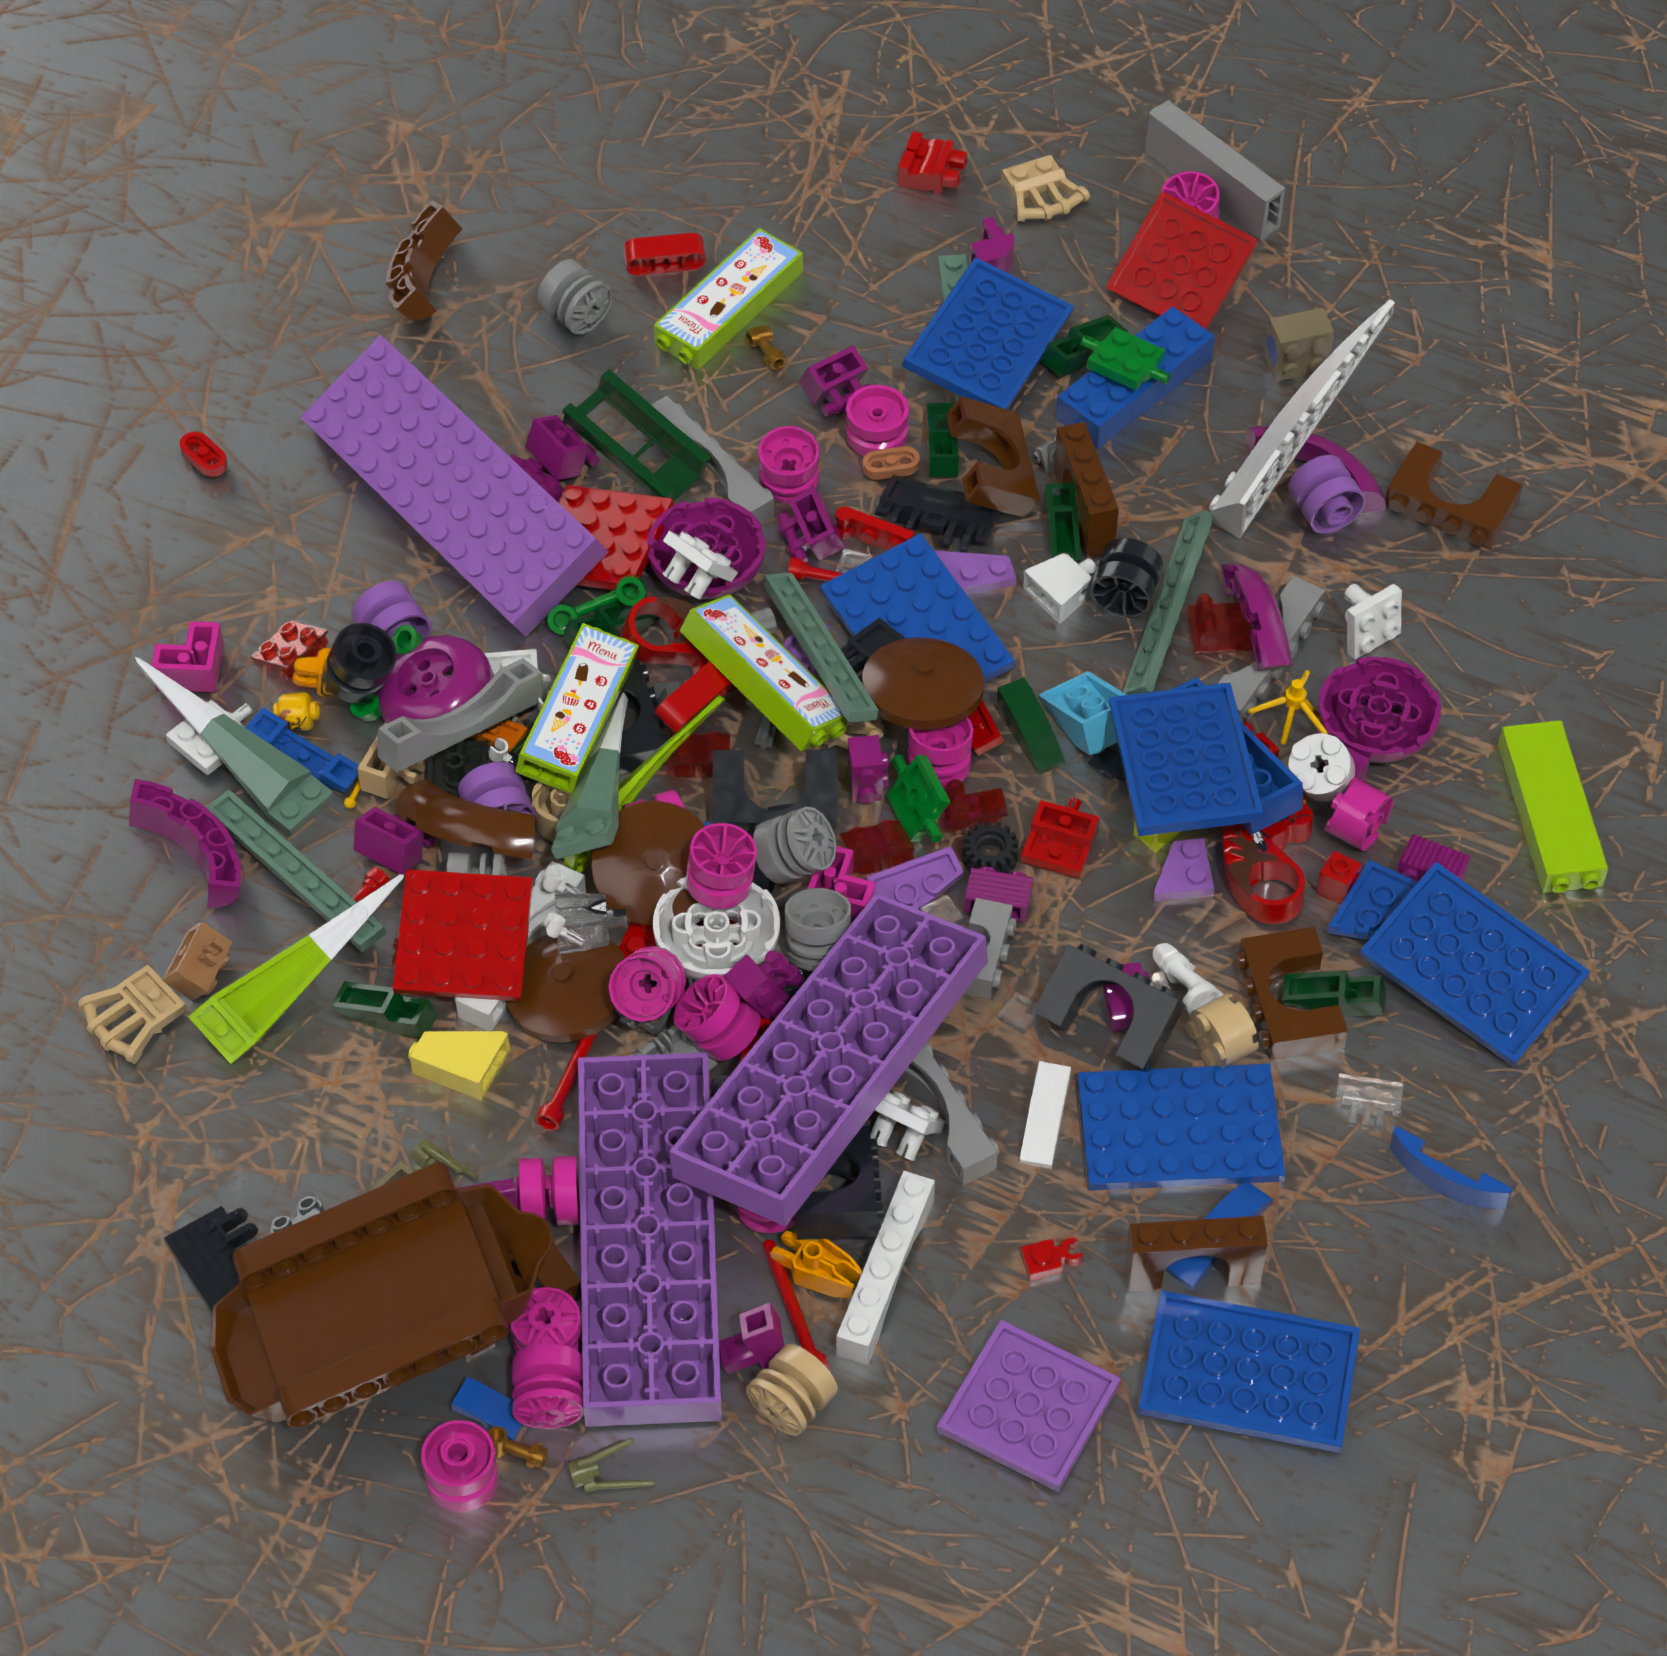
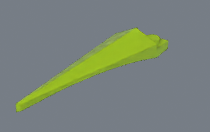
M720 694L619 784L618 812L622 810V805L631 803L636 799L674 751L725 701ZM593 849L564 857V866L583 873L592 864Z

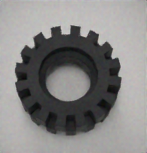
M985 821V827H982L980 822L975 824V830L970 827L967 830V835H964L962 848L964 866L967 865V871L970 873L971 867L979 869L987 866L995 869L997 872L1010 874V869H1015L1018 860L1019 842L1018 839L1016 840L1015 832L1010 833V827L1007 825L1002 829L1001 822L997 821L995 826H990V821ZM993 845L1000 848L1002 853L996 856H986L979 852V848Z

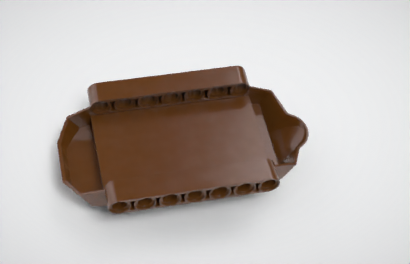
M434 1163L237 1249L233 1253L232 1259L240 1284L213 1306L210 1336L211 1353L227 1402L249 1416L272 1422L286 1420L288 1426L301 1428L502 1340L509 1332L508 1325L526 1311L536 1277L544 1265L552 1243L550 1226L539 1215L520 1211L492 1184L456 1189L448 1167L443 1163ZM513 1253L522 1278L515 1274L508 1254Z

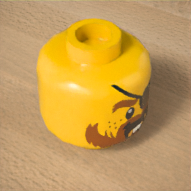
M306 692L281 695L278 702L274 703L273 714L287 721V729L292 732L310 731L314 726L315 720L320 718V708L318 702H313L310 694Z

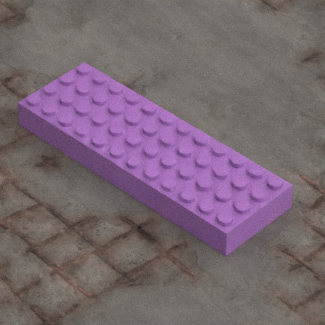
M381 334L301 416L336 453L525 637L608 553V550Z
M876 893L671 1148L669 1155L673 1178L786 1227L988 963L986 936Z
M708 1052L578 1058L583 1409L585 1427L722 1421L714 1198L708 1192L673 1178L669 1155L671 1148L710 1101Z

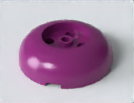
M705 498L703 502L688 504V501H684L672 506L657 518L648 535L647 546L650 545L651 547L648 557L655 574L667 587L690 598L695 597L684 589L699 568L695 563L692 562L679 584L674 583L662 574L676 554L675 549L663 541L669 531L678 535L683 531L693 538L697 537L710 546L708 549L714 553L718 552L721 554L724 550H728L723 556L732 561L729 566L738 572L732 582L720 577L713 578L701 599L721 598L744 588L757 575L765 556V538L762 526L756 517L744 507L719 498ZM660 524H663L664 530L657 542L654 539L653 532Z
M450 635L426 637L413 651L402 655L397 654L395 666L378 694L379 709L384 722L389 723L402 716L411 719L434 718L449 713L465 704L478 694L494 677L495 674L492 671L488 658L470 641Z
M1364 657L1356 659V663L1344 668L1342 666L1338 667L1327 677L1320 691L1318 711L1321 724L1328 732V735L1337 737L1346 747L1370 758L1371 763H1392L1415 755L1430 742L1439 724L1441 703L1437 691L1433 690L1426 681V676L1413 666L1392 658ZM1392 708L1397 710L1399 713L1391 712Z

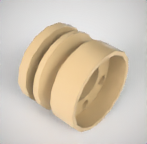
M795 1344L784 1345L769 1361V1369H763L757 1375V1378L746 1387L747 1396L758 1413L780 1431L793 1436L800 1435L807 1428V1424L814 1420L815 1410L820 1411L838 1392V1385L827 1367L810 1352Z

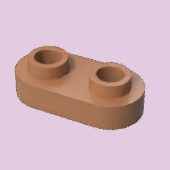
M909 446L871 451L863 458V473L873 480L892 478L893 475L900 477L912 475L920 467L919 452Z

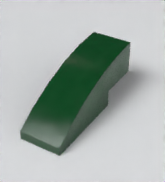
M1110 315L1071 327L1067 337L1047 344L1041 362L1061 378L1087 365V359L1094 351L1080 345L1085 335L1102 341L1115 327L1125 332L1128 330Z
M927 403L929 477H958V438L951 436L946 416L955 403Z
M1048 483L1045 485L1044 498L1050 557L1054 558L1061 554H1068L1076 563H1080L1081 549L1075 483Z
M620 601L596 606L594 615L569 620L563 639L571 648L582 623L597 627L602 631L622 638L623 623L633 606L624 605ZM651 614L636 617L635 626L637 632L645 630L657 622L660 617Z
M1025 677L998 687L997 704L1010 722L1011 734L1036 773L1040 775L1065 765L1063 753L1052 727Z
M1347 970L1284 974L1282 1002L1285 1005L1305 1010L1340 1005L1343 1015L1384 1016L1386 988L1381 975L1349 977Z
M347 981L343 982L331 1004V1008L334 1011L353 1020L389 1033L420 1039L424 1031H430L438 1016L428 999L402 996L401 994L393 993L392 987Z

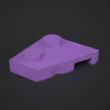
M1204 838L1173 841L1154 890V901L1213 896L1214 885Z

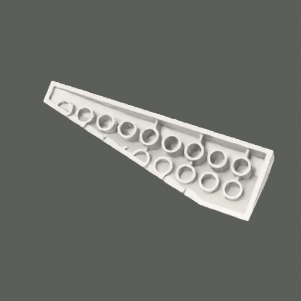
M1391 299L1387 301L1349 335L1290 399L1256 444L1237 473L1233 471L1229 475L1224 485L1226 487L1224 493L1221 496L1217 494L1212 500L1209 510H1211V515L1214 517L1213 524L1239 539L1242 537L1392 316L1394 301Z

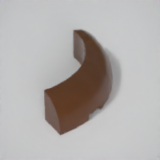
M431 200L411 223L413 230L409 236L399 241L389 263L386 276V285L389 287V295L387 296L391 304L407 318L416 320L427 318L436 312L429 300L430 279L437 262L446 248L463 230L446 209L434 200Z
M419 780L412 783L399 795L395 806V813L403 821H415L416 829L467 847H476L480 843L493 849V852L497 854L532 859L535 841V818L532 814L497 809L459 798L440 789L431 780Z

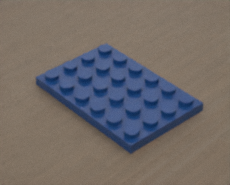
M975 257L907 353L901 367L957 395L1008 410L1043 358L1047 344L1055 340L1071 316L1074 305Z
M921 533L820 585V593L852 637L876 619L881 618L905 638H934L952 643L964 649L979 663L984 675V683L1015 667V659Z
M1231 683L1109 697V706L1138 836L1263 821V809Z
M1437 862L1432 865L1359 953L1361 958L1513 1068L1581 987L1591 972Z
M1270 1064L1230 1065L1224 1068L1220 1066L1151 1069L1149 1072L1143 1069L1078 1072L1077 1084L1089 1191L1241 1184L1246 1180L1250 1183L1284 1182L1285 1168Z
M1161 1290L1138 1414L1341 1453L1360 1328Z

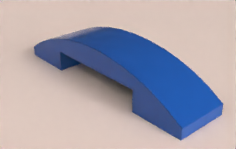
M263 707L245 727L309 769L311 774L328 788L347 792L359 777L358 764L340 753H337L335 757L287 729V721Z
M1398 1126L1394 1128L1389 1148L1402 1166L1420 1182L1450 1199L1467 1205L1486 1209H1506L1513 1188L1485 1173L1481 1175L1477 1182L1422 1153L1425 1144L1424 1140Z
M1246 1180L1222 1199L1204 1219L1260 1216L1272 1203L1273 1199ZM1193 1256L1184 1258L1167 1267L1166 1272L1193 1290L1213 1268V1263L1217 1257Z

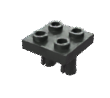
M464 739L428 757L426 780H431L440 789L459 797L458 786L464 776L473 769L489 763V742L465 741Z

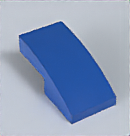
M468 1376L451 1403L453 1411L482 1423L483 1429L486 1431L494 1426L503 1427L507 1431L508 1439L515 1441L523 1427V1424H520L513 1418V1400Z

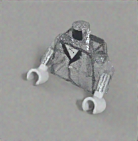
M550 867L543 881L544 889L549 892L558 890L559 893L555 894L556 913L550 912L544 926L550 937H557L559 955L607 946L610 944V928L628 927L626 908L608 910L606 895L582 893L569 883H562L564 874L557 867Z

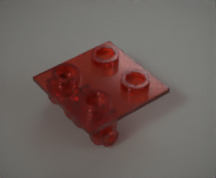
M1202 593L1198 596L1195 605H1188L1195 653L1253 651L1250 638L1251 624L1244 618L1239 602L1214 604L1213 598L1209 594Z
M290 620L284 623L279 628V631L268 641L263 642L250 658L281 667L282 670L279 673L284 680L288 681L293 679L296 659H299V657H318V651L327 648L329 641L325 635L328 633V630Z
M721 732L691 734L668 758V775H674V778H690V765H692L693 778H696V765H702V778H705V765H708V778H713V750H730V734H723Z
M954 779L947 783L946 792L950 800V804L944 810L947 827L963 828L973 822H994L1001 819V817L1008 816L1002 788L966 794L964 784L960 780Z
M884 820L877 825L854 827L847 832L839 833L846 848L854 850V874L864 875L875 872L874 860L877 870L882 871L881 858H884L887 869L891 868V864L894 867L914 860L913 851L915 847L899 820Z

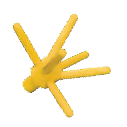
M1305 670L1300 679H1294L1284 695L1248 709V713L1253 714L1285 703L1289 709L1280 741L1281 745H1285L1287 742L1295 710L1302 709L1321 734L1328 733L1319 721L1318 711L1306 699L1307 692L1303 687L1310 674L1309 670Z

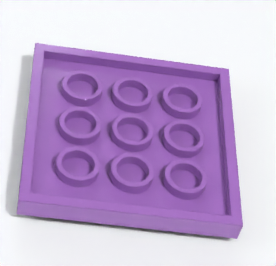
M1000 1320L938 1423L937 1432L1059 1492L1119 1388L1121 1378Z

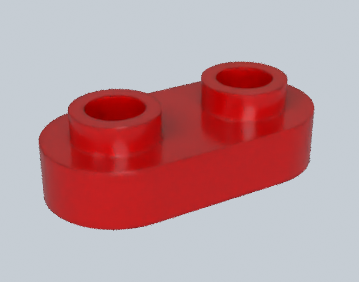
M193 431L182 436L179 442L182 456L203 475L216 477L226 471L228 463L225 452L205 434Z

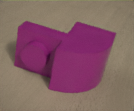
M993 216L982 219V241L971 243L970 264L976 257L1007 272L1013 264L1014 235L1013 233L1004 235L1002 227L997 226Z
M770 1303L740 1313L741 1333L719 1341L722 1366L727 1374L757 1363L763 1369H768L769 1361L784 1346L780 1317Z

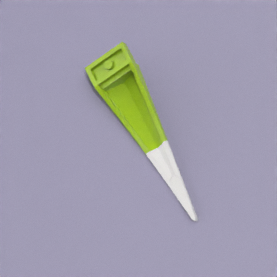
M404 874L398 875L297 943L212 995L188 1016L189 1019L224 1058L233 1065L260 1042L404 879Z

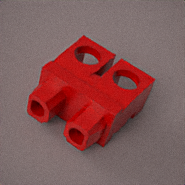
M912 131L906 151H904L898 165L899 187L923 191L933 190L935 194H942L944 187L957 189L961 173L959 170L951 168L965 170L967 152L954 150V141L923 139V133Z

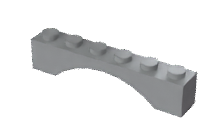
M666 395L651 404L712 456L706 467L720 480L728 501L747 509L756 517L760 525L774 517L775 499L770 490L764 489L751 472L745 471L732 454H727L714 437L706 434L699 422L692 420L679 403H674Z
M1296 576L1291 578L1280 594L1278 604L1288 638L1291 659L1297 652L1298 643L1301 638L1305 640L1308 637L1315 618L1319 620L1326 609V603L1323 602L1325 590ZM1256 662L1237 672L1222 676L1217 684L1231 683L1239 718L1242 723L1244 720L1249 721L1252 718L1253 714H1249L1248 709L1255 707L1259 699H1265L1270 690V683L1273 679H1279L1284 667L1257 671Z
M522 658L499 669L478 694L449 713L429 719H411L402 716L379 727L378 757L395 772H399L538 704V698H542L543 673Z
M926 1042L903 1073L923 1086L937 1102L945 1121H947L948 1142L946 1161L961 1184L965 1185L997 1169L999 1148L992 1137L988 1138L986 1136L980 1118L975 1112L971 1113L969 1111L963 1093L959 1088L954 1089L950 1083V1077L946 1068L942 1064H937L933 1058L932 1048Z

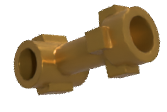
M768 325L753 327L746 331L745 338L749 347L760 346L765 353L763 361L766 365L769 364L773 370L781 369L785 365L786 354L783 350L779 351L777 347H773L771 344L773 333Z
M494 1426L487 1431L493 1441L496 1458H501L508 1453L526 1459V1466L532 1469L535 1466L541 1469L544 1467L549 1449L543 1447L542 1443L535 1441L534 1444L528 1446L508 1439L507 1431L500 1426Z

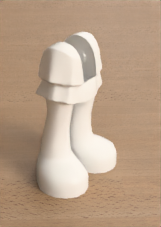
M1162 943L1154 948L1153 959L1160 970L1165 972L1171 983H1181L1188 988L1189 991L1182 1002L1186 1005L1184 1009L1188 1014L1191 1015L1193 1010L1224 995L1213 984L1193 972L1196 966L1190 963L1189 959L1178 952L1175 947L1168 943Z

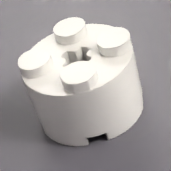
M1320 733L1312 734L1295 743L1292 747L1288 767L1303 783V793L1316 801L1334 800L1339 792L1345 793L1350 781L1355 777V764L1349 751L1337 737ZM1325 762L1327 766H1324V772L1319 773L1316 768L1319 767L1320 763Z

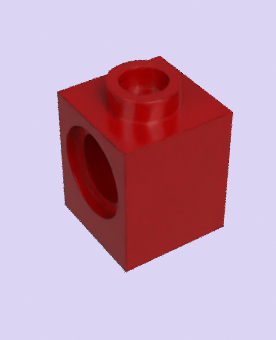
M1333 851L1319 872L1316 894L1341 905L1359 877L1362 864L1337 851Z

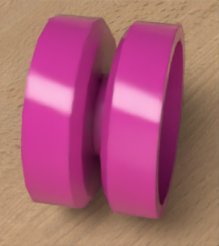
M871 385L865 386L851 395L846 405V438L848 445L854 452L865 456L871 451L906 445L909 436V406L907 399L902 393L890 386Z

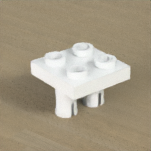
M669 531L663 540L675 549L676 554L662 574L674 583L679 584L692 562L695 563L699 568L684 590L701 600L702 595L713 578L720 577L732 582L738 573L729 566L732 561L722 554L714 553L708 549L710 546L697 537L693 538L683 531L680 535Z
M1352 584L1346 589L1345 599L1354 605L1345 613V621L1347 622V654L1355 660L1401 634L1402 590L1395 584H1392L1371 596L1362 590L1358 584Z
M893 1091V1093L888 1092L875 1109L879 1115L871 1130V1139L877 1138V1144L886 1147L896 1122H900L906 1125L907 1129L896 1153L900 1156L905 1155L904 1158L915 1161L925 1135L942 1133L947 1121L938 1118L939 1112L925 1105H921V1107L909 1104L911 1098L896 1091Z

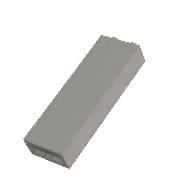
M1169 100L1160 106L1154 107L1149 112L1145 152L1174 175L1181 172L1194 171L1212 178L1220 192L1219 209L1259 240L1264 239L1280 228L1285 188Z

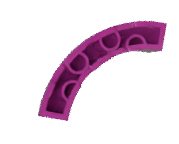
M1269 426L1248 428L1246 439L1250 452H1252ZM1312 433L1295 458L1308 462L1323 455L1339 457L1351 474V478L1355 480L1365 495L1366 502L1361 513L1386 510L1385 497L1369 470L1343 447Z
M1228 563L1221 565L1225 594H1231L1233 597L1239 598V606L1244 618L1247 619L1249 624H1253L1254 629L1250 630V638L1257 671L1293 666L1283 619L1269 585L1256 570L1244 564Z
M135 779L130 799L129 826L149 830L170 839L182 847L195 860L206 880L208 889L207 908H221L233 903L238 898L240 892L241 862L234 848V841L225 826L213 813L193 798L188 801L174 794L170 787Z

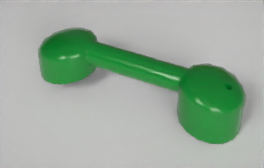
M626 575L620 579L616 590L575 607L566 603L557 604L548 614V626L553 632L564 635L569 620L578 619L594 612L596 606L618 601L624 605L634 606L645 597V583L636 575Z
M407 624L398 627L392 636L396 651L401 655L413 651L424 639L417 630ZM378 696L365 703H351L350 705L351 712L361 721L370 722L381 716Z

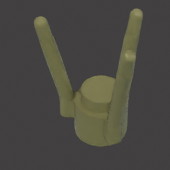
M429 1139L418 1143L411 1153V1159L417 1163L413 1169L414 1171L434 1163H443L457 1174L463 1172L473 1179L478 1178L476 1172L449 1156Z
M633 1438L625 1441L619 1440L588 1456L567 1462L575 1488L584 1486L586 1493L598 1489L652 1487L655 1485V1481L623 1480L595 1482L594 1478L601 1477L597 1461L634 1444Z

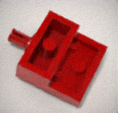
M1075 797L1069 799L1067 807L1040 800L1031 823V831L1021 854V862L1080 879L1098 833L1100 817L1079 811L1082 801L1077 798L1075 802Z

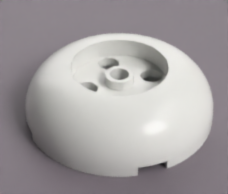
M686 877L677 881L681 888L670 890L667 894L664 893L656 905L653 916V932L657 947L665 948L676 955L684 966L685 975L696 981L711 974H718L724 977L746 954L761 966L766 961L765 955L769 951H774L779 939L780 914L777 904L767 889L763 890L753 882L748 897L737 906L716 909L701 903H695L690 906L687 913H679L674 916L672 905L675 897L683 888L688 890ZM729 919L735 921L736 924H729ZM704 920L703 926L696 925L698 922Z

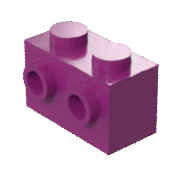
M879 735L848 738L847 774L852 804H868L874 801H882L883 788H888L886 772L888 770V757L886 751L881 752Z

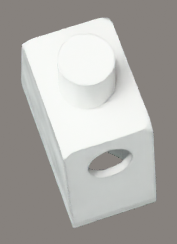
M1061 554L1024 571L1023 590L1060 624L1090 597L1091 576L1096 573L1097 567L1090 558L1077 564L1068 554Z

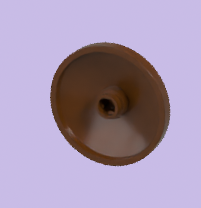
M917 637L891 642L874 652L864 666L862 684L879 709V716L899 726L931 730L955 725L975 712L983 697L984 675L975 658L959 646L939 639Z
M641 802L619 812V827L613 843L593 849L592 876L600 897L606 899V905L612 911L613 909L626 908V916H620L624 920L640 926L653 927L654 911L659 899L664 893L667 894L670 890L681 888L677 881L686 877L691 841L694 835L704 828L705 825L685 808L668 802ZM684 888L674 899L672 905L674 916L679 913H687L691 905L699 903Z
M567 929L583 938L581 945H577L560 935L553 938L547 934L527 946L521 1002L506 1001L513 1020L525 1033L548 1042H572L587 1038L601 1031L619 1015L611 1001L608 987L612 972L625 957L620 948L608 937L591 930Z

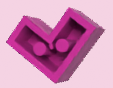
M190 621L186 645L155 644L151 666L189 691L216 692L224 648L220 623Z
M836 846V855L832 865L825 870L813 873L808 889L826 888L844 895L851 904L852 924L875 895V882L852 877L854 850Z

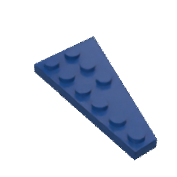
M1369 859L1329 923L1327 933L1369 940L1418 882Z

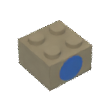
M1324 308L1269 318L1264 358L1275 381L1313 374L1332 353L1335 331Z

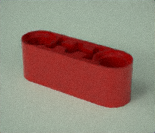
M697 233L632 238L625 242L623 246L626 269L628 273L636 276L698 270L706 264L703 238Z
M709 661L670 694L655 709L654 713L674 733H677L719 694L722 696L733 684Z

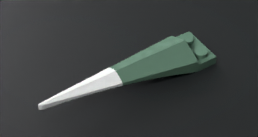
M135 657L136 665L198 732L252 797L266 817L290 837L334 799L333 792L316 779L309 769L148 663Z
M624 692L620 695L555 828L558 833L551 848L556 859L613 843L619 827V763L623 724L628 702Z

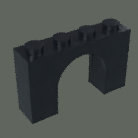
M635 658L631 671L617 698L618 701L620 695L624 692L628 699L627 706L633 709L639 716L631 727L622 731L619 776L632 773L669 740L668 734L663 735L661 731L664 728L663 721L654 713V705H657L653 687L648 688L646 682H649L647 667L645 664L640 665V661Z
M713 750V824H730L732 821L753 826L755 832L760 823L806 806L813 807L823 813L831 827L837 828V750H806V784L804 792L794 805L779 811L763 809L749 798L744 786V750Z
M1081 943L1078 948L1068 944L1033 1012L1069 1030L1083 1001L1093 990L1105 985L1124 987L1132 999L1134 1015L1132 1023L1115 1055L1149 1072L1157 1062L1186 1006L1178 1000L1180 994L1164 985L1161 990L1150 986L1152 979L1136 971L1133 976L1123 972L1122 970L1125 966L1109 957L1105 962L1095 958L1097 951Z
M870 1125L861 1127L827 1172L845 1176L851 1179L853 1183L839 1190L812 1192L796 1212L797 1240L877 1236V1223H883V1203H876V1201H881V1181H874V1179H880L879 1159H872L878 1158L877 1138L871 1139Z

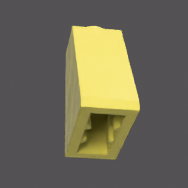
M424 1031L420 1040L412 1044L408 1053L412 1074L482 1100L510 1052L508 1033L503 1031Z

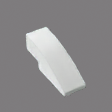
M1039 1061L1019 1163L1052 1169L1070 1082L1071 1067Z

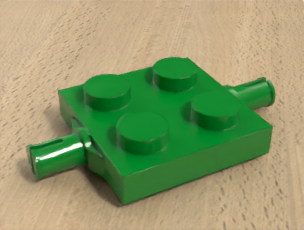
M1117 327L1102 341L1087 335L1081 340L1080 345L1094 351L1087 359L1086 368L1134 390H1137L1143 382L1151 378L1167 385L1171 378V373L1157 368L1158 364L1164 359L1165 349Z
M903 755L893 757L891 762L898 774L895 784L888 792L887 797L909 841L920 842L926 833H928L931 842L941 841L943 834L937 825V820L950 804V800L927 755H917L911 764L907 766Z

